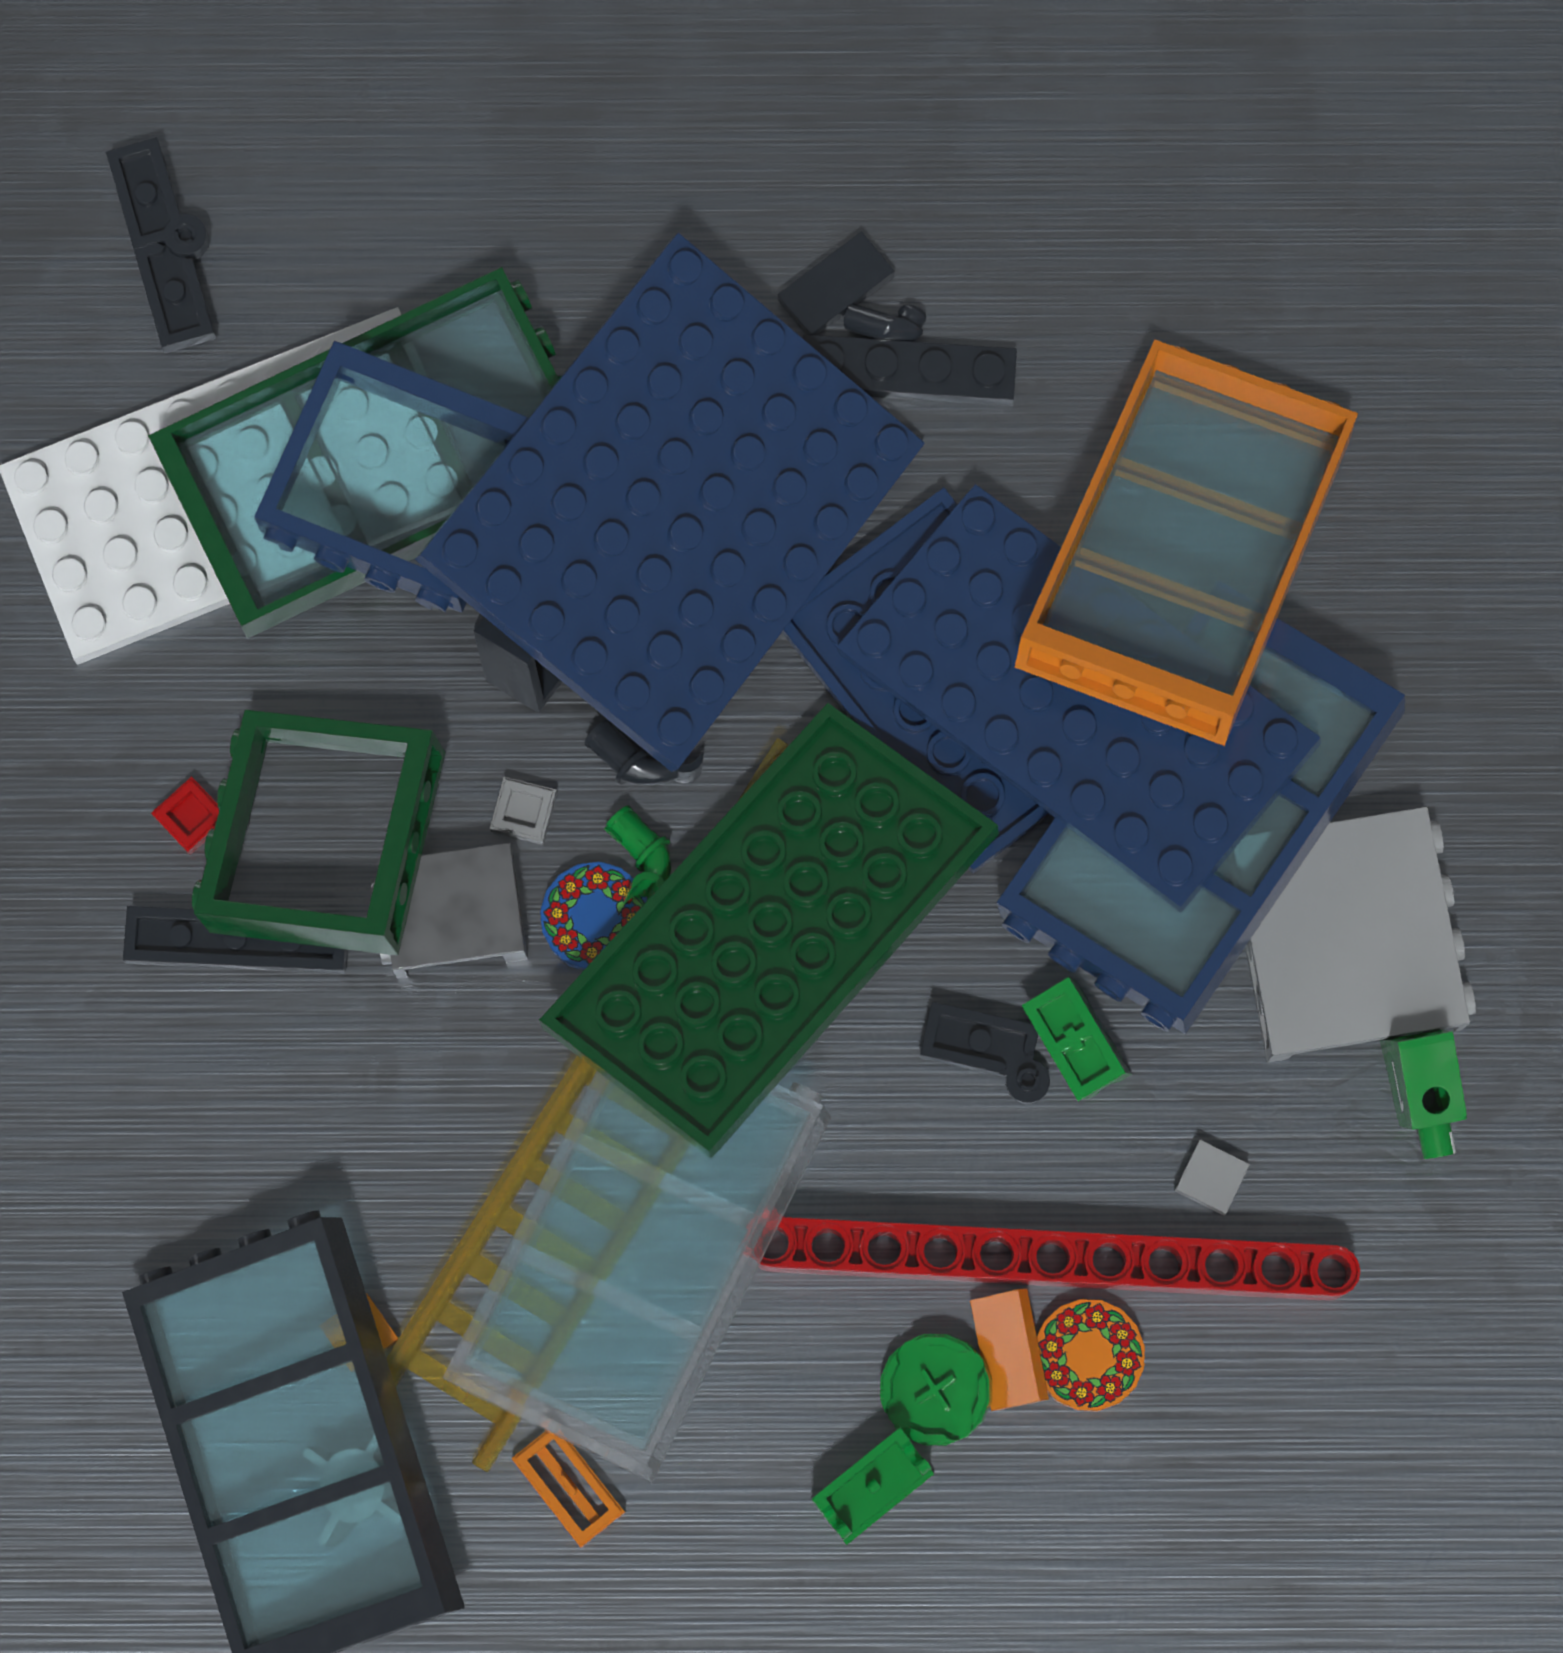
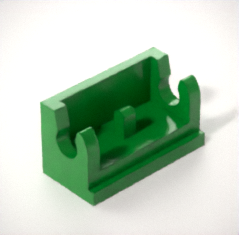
M1068 977L1021 1005L1078 1102L1083 1099H1090L1098 1095L1099 1091L1105 1087L1118 1083L1132 1075L1076 979Z
M898 1428L813 1497L811 1501L843 1542L848 1545L933 1476L934 1473L926 1459L922 1458L914 1448L908 1436L901 1428Z

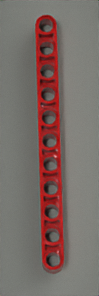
M791 1217L763 1218L753 1225L747 1238L748 1252L753 1263L762 1270L780 1273L1326 1301L1338 1299L1353 1290L1359 1281L1361 1273L1359 1261L1355 1255L1347 1248L1337 1245ZM776 1230L786 1236L789 1245L783 1256L777 1259H768L758 1252L756 1248L757 1239L766 1231ZM823 1233L837 1235L844 1243V1253L835 1261H821L812 1251V1244L816 1237ZM878 1236L891 1237L899 1245L900 1256L891 1264H878L871 1259L868 1253L870 1242ZM933 1239H944L953 1245L956 1258L951 1265L938 1268L928 1263L924 1255V1247ZM997 1241L1006 1245L1011 1252L1012 1259L1010 1265L998 1271L986 1267L980 1256L981 1248L985 1244ZM1048 1244L1059 1246L1067 1257L1066 1268L1054 1274L1045 1272L1037 1263L1036 1255L1039 1248ZM1103 1247L1115 1249L1122 1257L1123 1266L1121 1272L1115 1276L1100 1274L1093 1265L1094 1252ZM1157 1250H1165L1172 1253L1178 1261L1179 1268L1176 1276L1171 1279H1161L1155 1276L1149 1266L1150 1255ZM1222 1253L1231 1259L1234 1265V1274L1231 1280L1218 1282L1209 1277L1205 1267L1208 1255ZM1267 1256L1281 1257L1288 1264L1290 1275L1285 1284H1271L1263 1276L1261 1267L1263 1260ZM1323 1259L1337 1260L1344 1267L1346 1277L1341 1287H1328L1320 1280L1318 1267Z

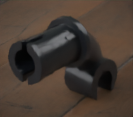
M608 719L598 724L589 733L584 742L588 749H591L617 774L615 780L620 785L628 782L637 785L653 786L666 784L674 780L679 783H690L696 780L702 772L704 753L699 755L694 762L689 764L682 763L679 769L671 772L656 759L649 758L650 754L644 749L639 751Z

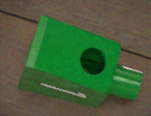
M1435 1030L1380 1040L1400 1127L1410 1130L1417 1129L1423 1159L1455 1154L1456 1149L1451 1123L1467 1119V1112L1453 1031ZM1431 1088L1434 1092V1102L1431 1107L1425 1109L1422 1098L1424 1093Z

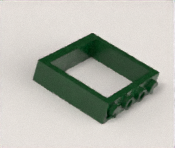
M244 710L241 726L234 730L231 737L230 754L232 762L228 778L222 779L218 788L217 803L220 810L215 829L209 830L205 840L204 851L207 861L202 880L199 879L195 883L192 892L194 914L210 933L398 956L446 753L433 730ZM268 743L404 758L366 918L229 901Z

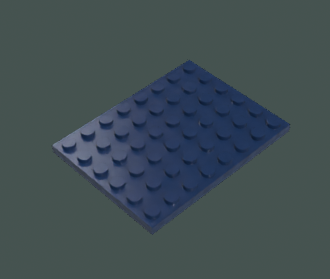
M677 233L415 560L657 761L673 772L679 769L925 443L680 233Z

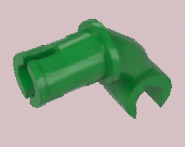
M626 805L611 817L604 828L637 861L635 867L639 871H644L637 874L631 882L624 897V904L634 896H647L649 899L671 875V861L668 850L670 840L666 836L660 837L642 820L630 805Z

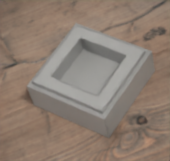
M503 777L490 831L544 845L557 797V790Z
M1199 1140L1174 1191L1225 1216L1250 1164Z

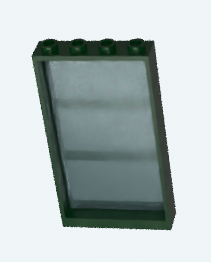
M502 267L342 343L526 417L532 414L563 375L557 376L549 360L556 353L543 326L533 329L525 313L532 309V306L521 282L517 279L510 283ZM329 350L148 435L247 639L366 582L364 580L366 574L348 567L342 573L328 569L313 559L314 553L295 546L293 552L281 550L278 544L263 539L264 533L260 532L254 519V515ZM341 381L282 511L410 561L420 554L505 446Z

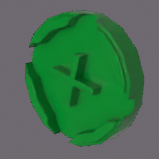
M923 1334L905 1342L888 1358L880 1378V1401L889 1420L895 1425L894 1427L896 1429L901 1428L910 1440L922 1445L946 1446L969 1437L984 1422L992 1403V1377L985 1359L970 1343L950 1334Z

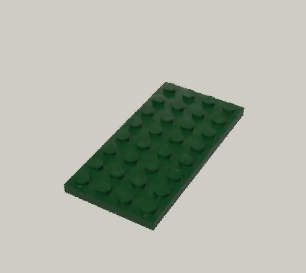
M827 703L539 1019L541 1027L712 1159L998 836V825Z

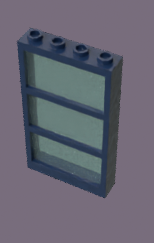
M1220 583L1216 585L1209 595L1212 599L1261 617L1265 611ZM1196 614L1182 634L1183 637L1236 676L1239 674L1254 637L1252 634ZM1278 618L1250 686L1320 736L1321 745L1185 910L1180 913L1056 818L996 902L1001 918L1005 919L1002 926L1009 933L1026 943H1030L1032 938L1046 945L1050 948L1048 952L1049 957L1060 966L1074 973L1079 967L1097 978L1094 984L1099 990L1116 1001L1122 1002L1126 996L1142 1006L1141 1015L1150 1023L1166 1032H1169L1172 1026L1184 1034L1188 1032L1405 713V694Z

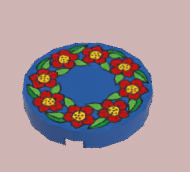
M603 862L578 864L561 873L546 890L540 910L542 933L553 954L568 966L584 971L647 902L646 896H634L627 903H623L625 894L634 878L621 867Z

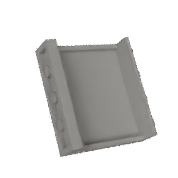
M1428 807L1329 823L1245 946L1267 1063L1287 1060L1293 1054L1453 1028L1454 1032L1461 1031L1470 1023L1469 1015L1476 1012L1475 997L1471 983L1469 981L1462 982L1458 961L1465 959L1464 942L1460 929L1458 927L1451 928L1447 907L1454 906L1453 887L1450 876L1448 874L1441 875L1437 854L1443 853V837L1439 822H1430ZM1297 828L1244 837L1228 856L1233 886L1251 897Z

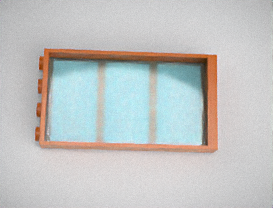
M1154 339L1021 636L1015 668L1225 746L1348 447L1358 413L1343 408L1335 402L1324 401L1293 390L1283 383L1271 382L1241 371L1233 365L1222 364L1191 353L1183 347L1172 346Z

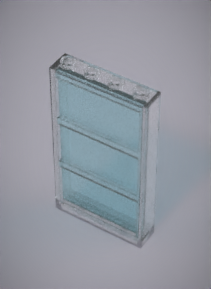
M596 1071L443 1379L462 1391L653 1483L832 1118L824 1105L820 1104L823 1097L814 1090L792 1082L789 1089L777 1084L716 1155L710 1159Z

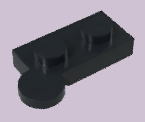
M932 1001L920 1058L1006 1077V1088L1009 1095L1015 1101L1022 1104H1033L1040 1101L1046 1095L1050 1086V1076L1047 1069L1040 1062L1033 1060L1038 1039V1033L1033 1024Z

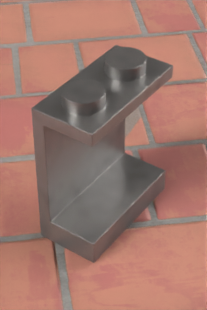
M510 843L421 856L399 955L380 954L382 965L392 964V970L396 977L404 978L408 977V969L498 956H503L506 963L528 960L514 854ZM372 878V879H371V890H372V892H373L374 883H375V879H376V878Z

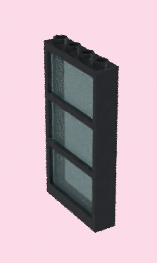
M319 1210L287 1220L289 1229L275 1235H271L270 1229H265L242 1236L237 1239L239 1248L222 1254L220 1248H214L194 1254L188 1258L190 1267L173 1273L171 1266L144 1273L139 1276L141 1285L122 1292L232 1653H339L465 1608L342 1217H321Z

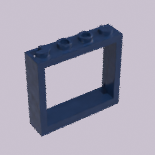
M334 340L254 515L260 532L264 533L263 539L278 544L281 550L293 552L296 546L314 553L313 559L317 563L333 571L342 573L348 567L366 574L364 580L380 590L394 593L398 587L416 594V602L430 610L434 607L446 612L448 607L462 613L467 602L426 568L282 510L341 381L504 446L508 444L529 417Z

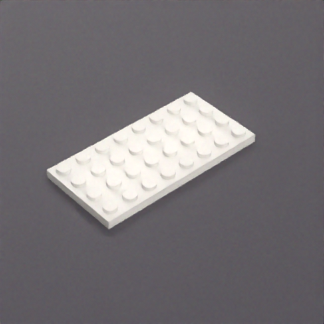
M398 307L0 465V474L72 657L77 665L230 604L148 435L329 350L334 340L343 343L400 316L401 313ZM413 342L404 346L403 348L415 372L427 377ZM396 344L379 351V353L392 350ZM388 354L380 357V359L392 363ZM341 381L315 437L325 458H316L309 463L306 457L282 511L344 536L353 533L358 522L369 546L372 547L450 516L460 504L461 499L455 489L458 485L455 471L448 466L444 467L433 445L437 439L438 430L432 420L419 417L416 410ZM311 391L296 398L301 410H303ZM281 405L188 449L237 548L233 556L234 563L241 577L251 576L258 592L323 567L313 559L314 553L296 546L293 552L281 550L278 544L263 539L264 533L260 532L254 519V515L293 432ZM440 420L459 460L461 461L464 467V464L454 443L452 435L449 431L447 423ZM337 480L350 508L346 506L332 508L323 489L328 488Z

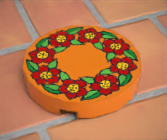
M1079 1299L1060 1306L1042 1323L1038 1332L1037 1341L1047 1392L1056 1402L1077 1411L1098 1412L1119 1404L1136 1388L1144 1370L1145 1345L1137 1325L1122 1309L1103 1300Z

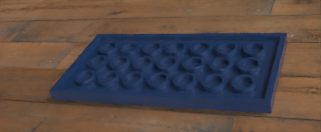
M975 484L837 646L839 655L1182 913L1321 745V737L1250 685L1226 744L1223 746L1015 668L1021 636L1061 546ZM1073 569L1050 620L1049 628L1230 695L1237 678L1234 673L1110 582Z

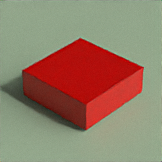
M191 776L151 814L183 849L191 855L205 843L209 830L215 829L220 809L213 798Z

